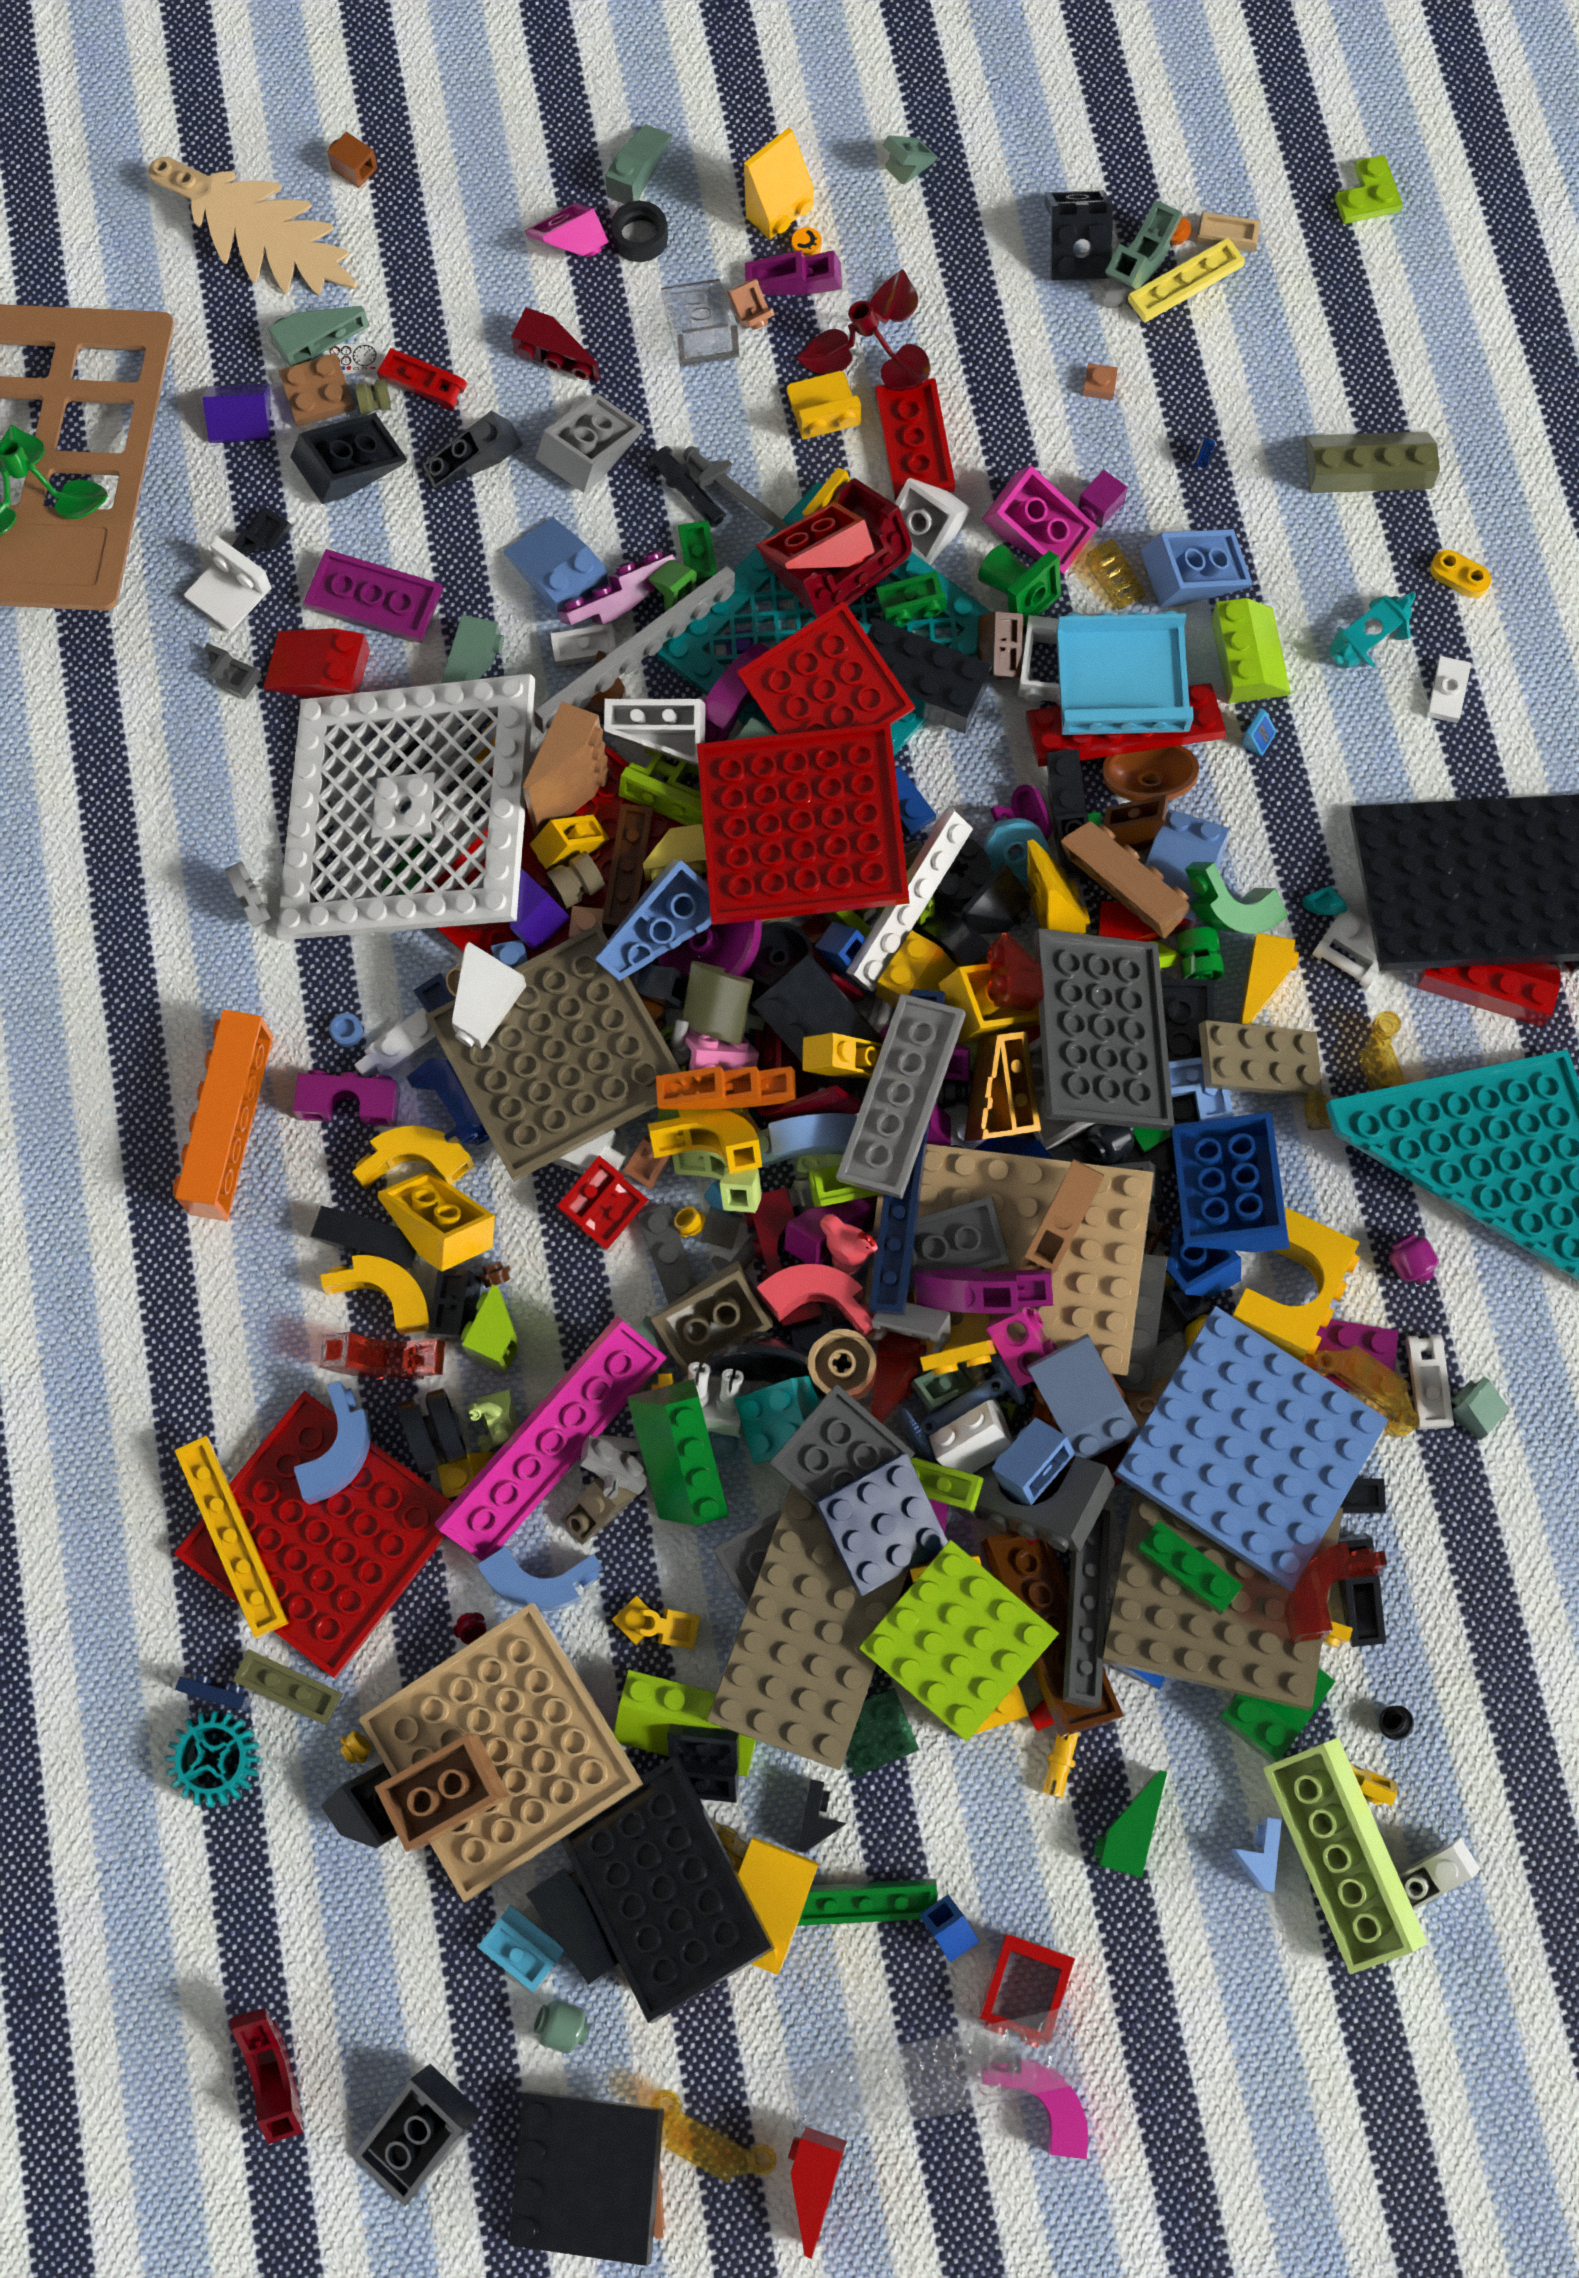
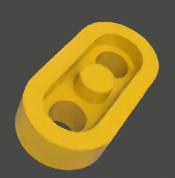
M1453 550L1439 551L1434 556L1430 565V572L1435 580L1470 598L1483 596L1491 584L1490 572L1485 567ZM1444 561L1452 563L1453 566L1445 565ZM1471 576H1477L1480 578V581L1473 580Z

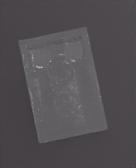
M720 279L661 288L672 342L680 367H694L701 363L713 361L725 362L731 358L740 357L737 323Z

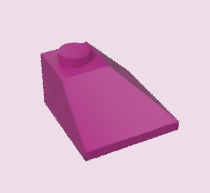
M573 203L524 230L528 237L581 256L585 255L586 257L598 254L602 250L601 246L609 242L594 208L578 203Z

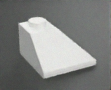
M912 478L907 479L894 503L900 508L912 541L911 551L929 565L933 563L958 534L972 509L948 491Z

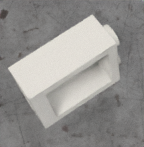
M1032 615L1028 617L1018 697L1025 698L1030 702L1045 700L1053 701L1060 705L1059 684L1028 680L1033 642L1057 645L1056 630L1058 619Z

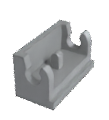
M906 1303L905 1315L876 1313L872 1320V1328L879 1329L874 1337L878 1340H883L889 1331L936 1342L932 1352L940 1353L951 1339L950 1312Z

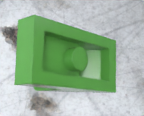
M669 560L649 577V581L664 595V609L666 611L696 589L697 573L686 565Z

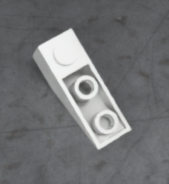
M1460 1837L1398 1873V1876L1413 1910L1469 1881L1477 1874L1480 1868Z

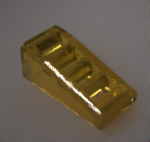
M1113 539L1102 543L1087 553L1085 564L1119 611L1145 597L1144 589ZM1116 566L1117 569L1107 574L1106 570ZM1121 576L1124 577V580L1113 585L1112 582ZM1128 586L1131 587V591L1122 596L1119 595L1118 592Z

